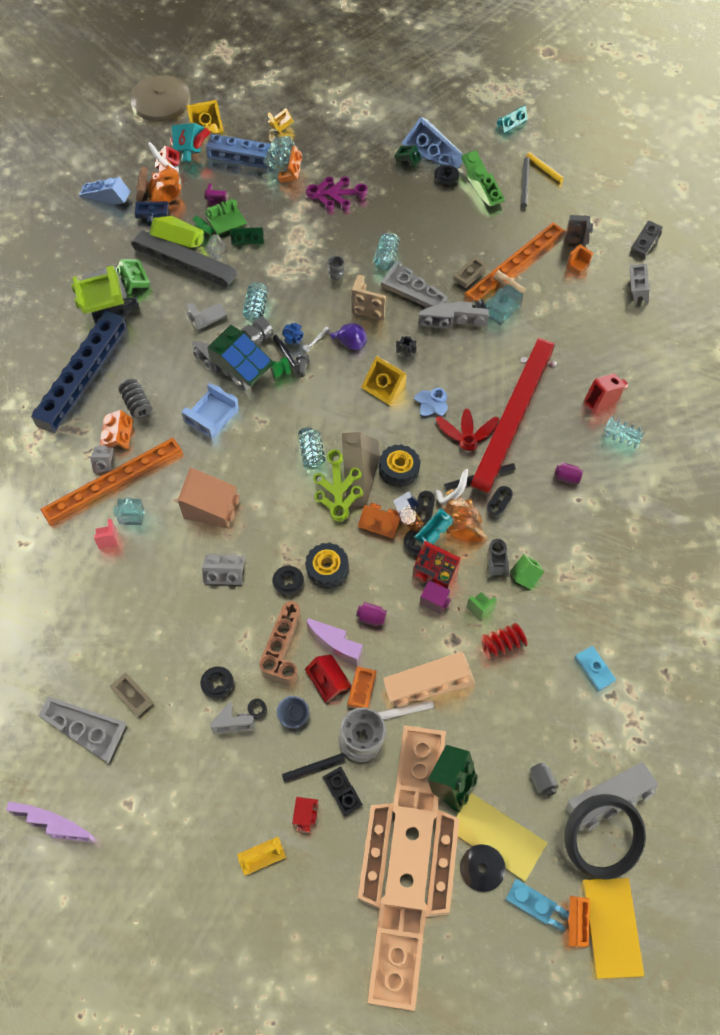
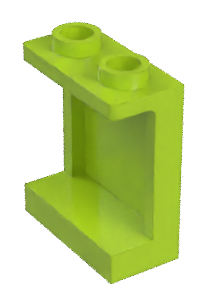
M113 266L106 267L107 274L81 281L76 276L72 277L73 284H71V287L77 297L74 298L77 309L80 308L83 314L124 304L118 275Z

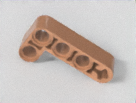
M288 601L282 606L259 662L261 674L264 678L285 686H292L298 681L296 665L284 660L301 620L300 607L294 601ZM286 628L289 630L287 633H280L281 629ZM276 646H280L282 648L278 652L272 651V649ZM269 664L274 665V668L271 670L264 669ZM286 671L293 672V675L290 677H285L283 674Z

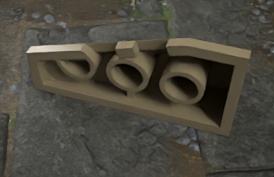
M361 432L342 433L345 479L352 468H358L362 472V477L359 480H355L346 490V498L351 494V489L354 486L362 488L363 496L356 498L348 509L363 508L364 505H367L376 468L380 460L379 441ZM355 471L353 476L356 477L359 472ZM360 489L355 490L354 494L358 495Z

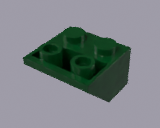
M446 745L427 780L432 793L459 813L463 805L467 804L469 793L472 787H475L477 784L478 775L476 774L470 751Z

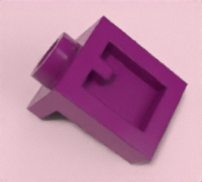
M208 184V188L204 192V198L207 200L208 206L212 207L219 204L221 207V202L225 204V201H228L227 192L213 190L212 184Z

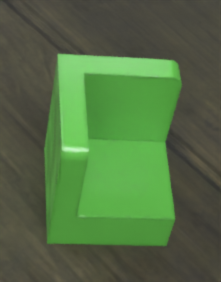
M525 554L521 556L510 570L514 580L528 589H531L545 572L537 561Z
M480 592L475 598L473 596L468 598L467 608L481 621L495 609L497 599L493 597L489 600Z

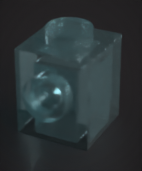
M131 497L118 499L117 506H114L113 514L119 524L142 525L144 506L141 499Z

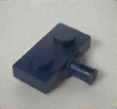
M168 201L136 202L135 218H147V225L150 226V224L152 225L153 218L168 216L169 204Z

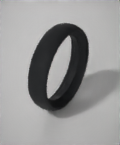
M611 794L595 795L582 801L569 816L564 832L565 848L572 863L587 876L603 880L614 879L630 871L642 856L646 843L645 825L638 810L627 800ZM614 806L620 808L627 814L633 827V840L629 851L619 862L611 866L596 867L590 865L582 858L577 847V833L581 822L591 811L599 807Z

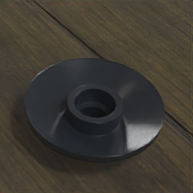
M475 845L469 848L461 859L460 871L462 878L469 887L476 891L488 892L497 888L505 876L506 867L502 855L489 845ZM482 863L487 866V871L484 873L478 870V866Z

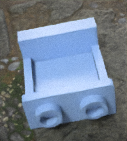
M209 383L207 385V393L191 410L185 407L181 413L185 423L213 439L237 413L239 406L238 400L234 395L227 394L219 386Z

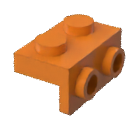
M292 146L291 154L282 156L278 175L280 183L298 179L302 154L296 146Z
M122 410L105 415L100 445L107 447L119 445L123 449H128L133 418Z
M371 502L370 505H364L357 527L395 539L402 517L397 510L389 508L388 511L381 509V505Z

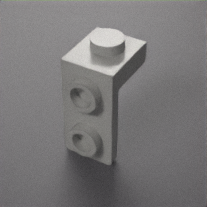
M193 302L187 305L188 312L186 316L189 322L193 323L196 330L227 317V313L220 303L200 312Z

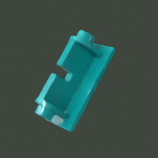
M526 105L517 108L502 118L500 117L496 122L497 126L503 127V132L505 133L527 121Z
M440 508L415 538L422 544L424 541L434 544L440 537L439 534L441 532L444 533L450 525H453L454 519Z

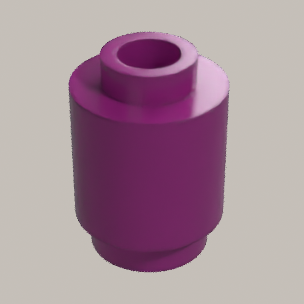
M562 462L561 465L557 464L554 475L557 476L556 480L574 485V483H580L583 470L579 469L578 466Z
M364 602L363 605H359L356 616L359 617L360 622L374 626H383L387 610H384L381 606Z

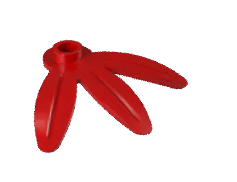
M464 409L461 418V434L447 420L440 416L436 417V422L440 429L451 439L460 442V447L465 451L475 450L478 447V442L492 434L500 420L498 417L491 418L473 434L474 423L469 409Z

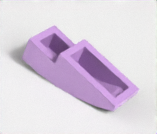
M309 618L307 619L308 631L326 650L347 663L355 666L358 665L363 652L362 644L347 640L345 630Z

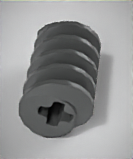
M128 379L120 384L118 390L130 415L133 418L148 416L153 408L137 379Z

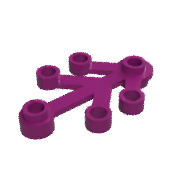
M326 177L319 185H309L306 189V197L312 200L317 199L325 205L327 211L334 210V201L324 197L329 196L341 205L342 210L347 211L350 209V201L345 200L341 196L356 195L358 198L363 199L368 193L367 185L360 183L355 186V189H340L350 185L349 177H341L340 181L334 184L332 177Z

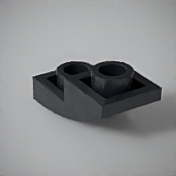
M341 766L322 776L343 816L363 805Z

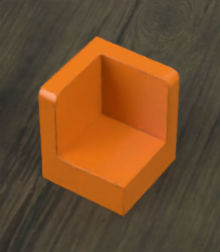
M579 244L569 254L566 267L580 276L590 266L593 252Z

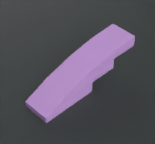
M8 802L7 812L14 816L27 817L26 823L32 827L46 828L45 833L51 838L95 842V837L62 816L31 805Z

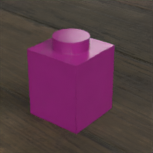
M428 581L420 596L419 605L441 615L443 609L447 610L452 601L449 598L451 590Z

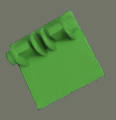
M231 198L225 201V204L221 202V207L217 204V206L208 207L205 210L204 214L217 235L230 231V228H238L247 224L237 208L236 199Z

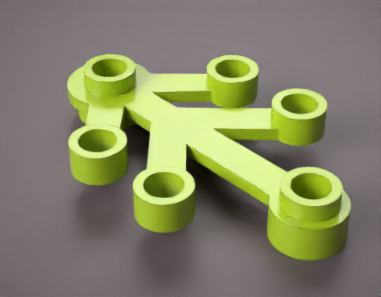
M332 449L327 454V460L332 464L334 485L328 482L321 473H316L313 476V481L333 494L335 503L330 501L323 491H317L314 498L318 503H323L330 509V515L333 520L343 522L349 516L348 508L356 498L363 496V490L360 486L352 487L351 494L344 501L342 495L355 480H359L362 477V472L358 468H352L347 478L341 483L340 464L343 461V455L339 450ZM335 456H339L337 461H333ZM355 471H358V475L354 477L353 473ZM321 476L322 480L317 482V478ZM360 489V493L355 495V490ZM323 494V498L318 500V496ZM339 510H343V514L341 516L337 515Z

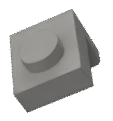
M105 445L94 447L90 457L94 474L108 473L112 470L113 447Z

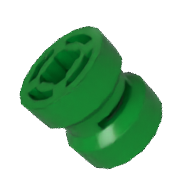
M287 357L281 358L277 362L273 361L274 364L270 367L274 379L280 378L283 374H292Z

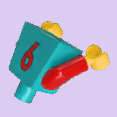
M196 123L172 125L170 141L173 149L182 154V162L190 163L191 154L201 152V146L205 138L218 131L215 123H207V128Z

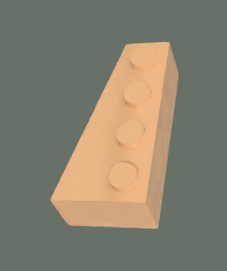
M462 651L383 678L389 701L394 707H403L410 702L476 686L468 661Z

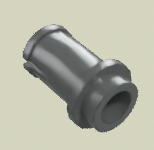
M300 353L296 357L300 368L294 371V375L299 377L301 373V377H304L310 359L307 354Z

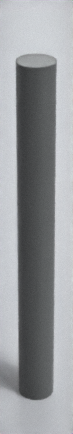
M525 157L523 161L521 207L523 208L527 207L529 157Z

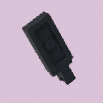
M124 298V304L91 312L94 323H97L99 317L105 311L122 317L128 316V313L132 310L139 309L137 298Z

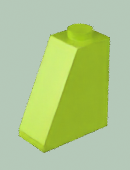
M166 216L153 218L150 230V235L190 248L198 247L203 242L204 230L176 217Z

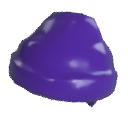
M354 323L346 324L339 331L330 334L333 340H339L346 348L351 350L361 349L367 342L365 330L360 325Z

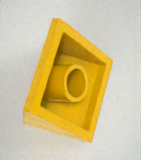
M217 100L186 105L189 123H196L207 128V123H215L218 128L216 133L224 132Z
M376 356L361 388L391 405L406 388V373Z

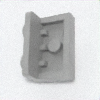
M236 554L205 555L202 565L203 583L242 585L245 557Z

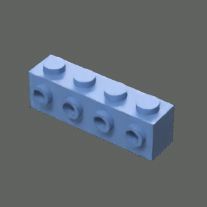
M211 134L206 145L208 159L267 169L272 158L271 144Z

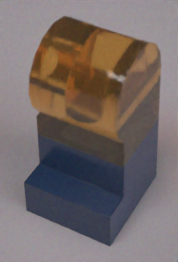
M410 491L393 501L402 522L411 531H417L423 526V519L415 510V507L419 505L418 501Z

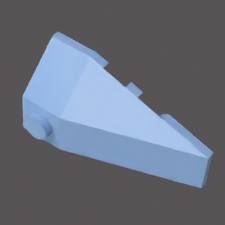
M419 118L402 142L404 146L416 145L421 157L441 165H451L459 169L463 164L461 159L463 153L425 118Z

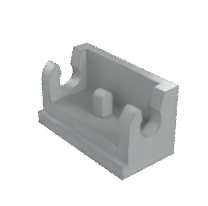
M647 264L630 265L633 300L637 302L638 297L642 296L644 303L649 302Z

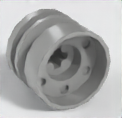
M364 707L349 711L343 718L339 733V747L348 759L358 763L368 762L380 753L386 734L385 722L381 715L375 710ZM361 736L365 737V739H362L361 741L358 740V738H360Z

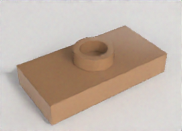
M142 166L138 175L136 201L142 202L145 190L147 191L148 189L147 167Z

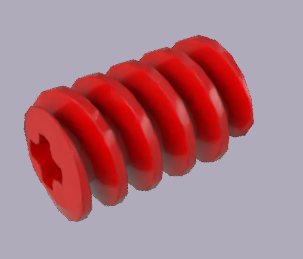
M513 623L511 627L505 626L503 630L499 628L496 630V633L491 631L489 636L487 634L481 636L482 649L488 660H490L491 653L495 658L498 657V651L505 655V648L513 652L512 645L520 649V642L525 647L528 646L525 633L517 623Z

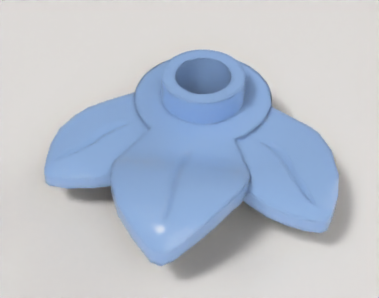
M435 388L432 391H420L413 398L421 403V416H431L434 413L442 416L447 411V394L442 388Z

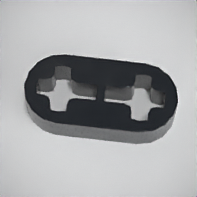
M501 486L496 490L486 508V514L489 518L499 519L512 500L513 491L511 488ZM506 493L507 496H505L503 500H500L501 495ZM496 505H498V510L493 512L492 509H494Z
M422 491L418 496L417 501L419 505L416 506L417 513H415L414 518L419 526H425L432 518L435 496L430 491ZM425 498H429L427 506L424 505ZM422 511L426 512L424 519H421Z

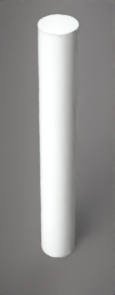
M432 700L377 713L385 720L432 709L434 704Z

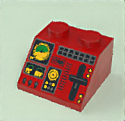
M424 541L413 567L412 577L420 583L431 581L450 590L458 575L461 558Z

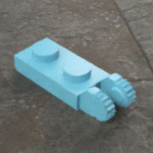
M515 879L505 901L542 924L549 925L557 931L564 933L566 927L550 917L554 911L564 919H568L569 911Z

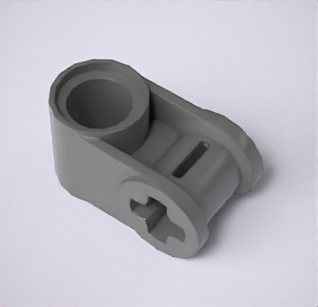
M493 539L487 551L488 577H492V575L509 577L507 545L502 539ZM498 548L501 552H494L493 549Z

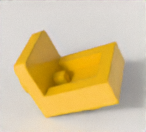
M284 109L275 117L270 112L267 114L270 119L268 121L273 129L276 128L279 133L294 122L287 109Z

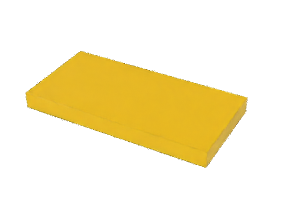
M629 878L583 880L584 897L590 899L589 933L596 979L644 977Z

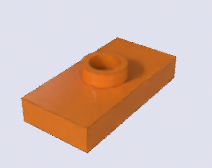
M356 667L347 707L353 709L369 707L377 675L376 670Z
M570 896L568 917L569 946H589V898Z

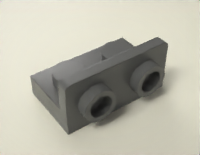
M570 215L564 242L581 243L582 246L586 247V244H589L590 241L589 233L593 231V223H590V216Z

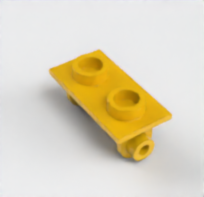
M275 837L237 854L243 874L246 876L285 859L286 855L279 837Z

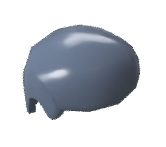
M287 696L280 701L277 707V718L282 725L288 728H300L307 722L310 715L309 705L304 699L297 696Z

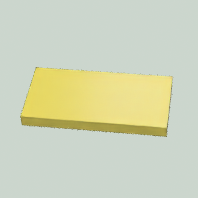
M472 792L469 795L467 804L463 805L460 813L456 816L459 818V839L471 847L485 844L495 848L504 859L506 871L521 881H526L546 847V841Z

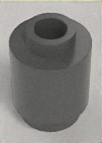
M545 762L530 768V776L539 795L550 797L557 793L556 789L559 785L551 768Z

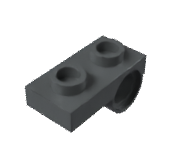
M648 220L633 243L631 250L646 257L652 246L659 240L663 227Z

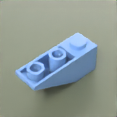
M120 177L84 184L79 196L116 205L125 203L131 191Z

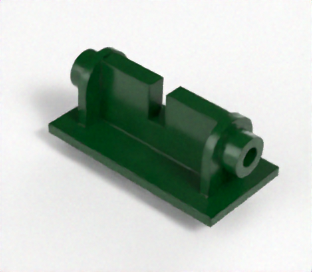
M263 227L230 228L231 245L264 243Z

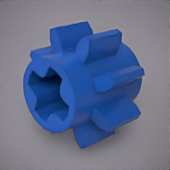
M297 323L287 324L282 331V335L285 337L284 341L290 345L298 344L304 336V332L301 331L302 326Z

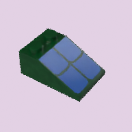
M229 325L207 347L210 361L250 387L274 364L273 360L244 332L233 325Z

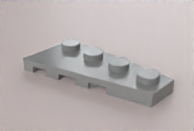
M398 260L381 281V287L427 308L448 302V297L434 286L426 284L422 277L418 278L411 269L403 267L402 263Z
M49 696L39 714L41 719L108 764L126 726L124 721Z

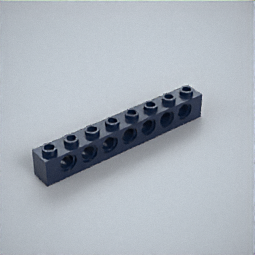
M105 311L99 317L94 328L89 331L87 338L80 344L77 352L72 355L70 362L62 369L58 379L53 382L48 393L43 396L41 403L33 410L31 418L36 427L55 434L127 329L124 317L109 311Z

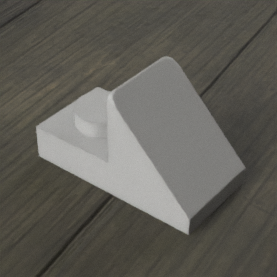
M229 702L210 723V728L213 734L255 730V721L253 715L249 716L247 713L238 714L237 717H234L233 706Z

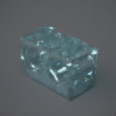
M291 136L274 137L264 158V162L270 172L287 171L292 146H296Z

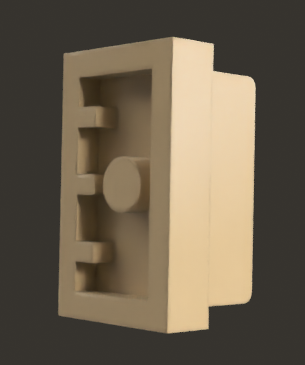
M358 274L351 290L352 312L384 320L386 296L366 291L365 276Z

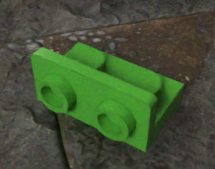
M120 259L116 271L126 294H131L133 288H149L150 281L140 260Z

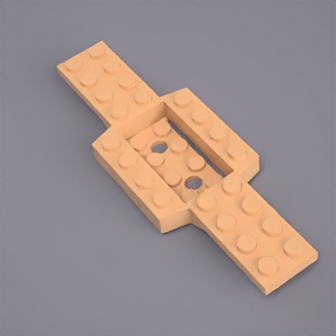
M404 725L394 803L371 805L358 893V901L379 910L367 1004L415 1011L426 917L449 915L459 818L438 810L439 798L432 793L427 780L444 749L446 731ZM392 813H395L385 896L381 898ZM436 819L435 833H434V842H433V851H432V860H431V869H430V878H429V887H428L427 904H426V903L424 902V898H425V890H426V881H427V872H428V863H429L431 836H432L433 820ZM407 829H417L419 837L413 841L409 840L406 837ZM409 874L412 876L413 884L411 887L406 888L401 885L400 878L402 875Z

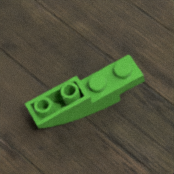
M477 150L463 154L461 159L468 171L467 177L482 200L490 207L504 202L505 199L492 173L488 174Z

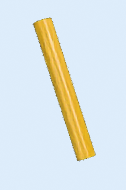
M530 152L527 153L526 157H529L532 163L559 183L563 182L564 177Z

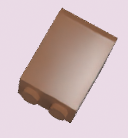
M189 468L178 503L184 519L227 528L229 521L232 522L234 518L233 509L235 505H238L240 495L237 493L236 486L194 468Z

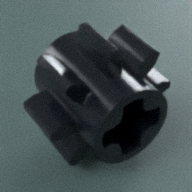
M402 336L400 341H396V354L400 353L402 358H411L412 353L417 352V341H413L411 336Z

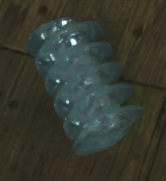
M386 233L379 238L374 258V265L378 269L387 271L394 265L400 244V239L397 235Z
M252 283L247 288L242 312L243 316L252 322L260 316L264 317L269 291L267 286L262 283Z
M611 415L604 432L606 431V438L613 434V441L620 437V444L627 440L626 446L629 447L634 443L633 449L636 450L645 431L641 433V426L634 430V423L627 427V420L621 424L620 417L614 421V415Z
M302 428L299 430L298 437L303 467L305 469L317 468L326 461L321 432L313 428Z

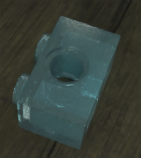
M508 284L500 288L492 299L489 298L485 303L486 309H489L488 318L501 326L522 305L524 294Z

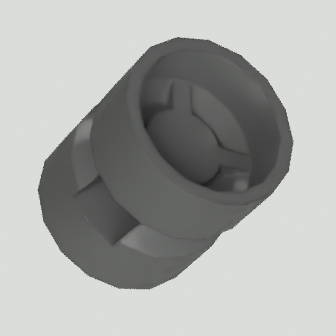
M262 316L254 320L252 326L248 324L241 329L257 346L262 343V340L266 341L274 334L270 323Z

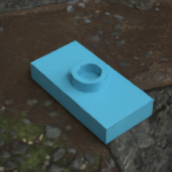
M593 646L575 655V659L597 691L616 681V678Z

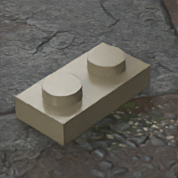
M474 256L454 275L453 280L467 288L487 270L488 264Z
M126 672L109 686L137 717L153 704V701Z

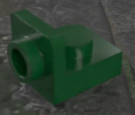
M405 145L399 147L394 157L396 161L409 160L411 166L416 167L421 159V154L416 145Z

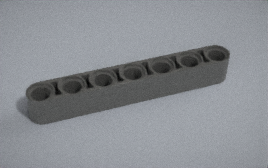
M141 230L131 242L132 247L137 252L223 288H228L237 276L236 270L227 264L171 241L152 236L144 230Z

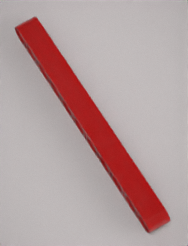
M538 337L476 470L471 488L487 494L490 493L553 353L554 342Z

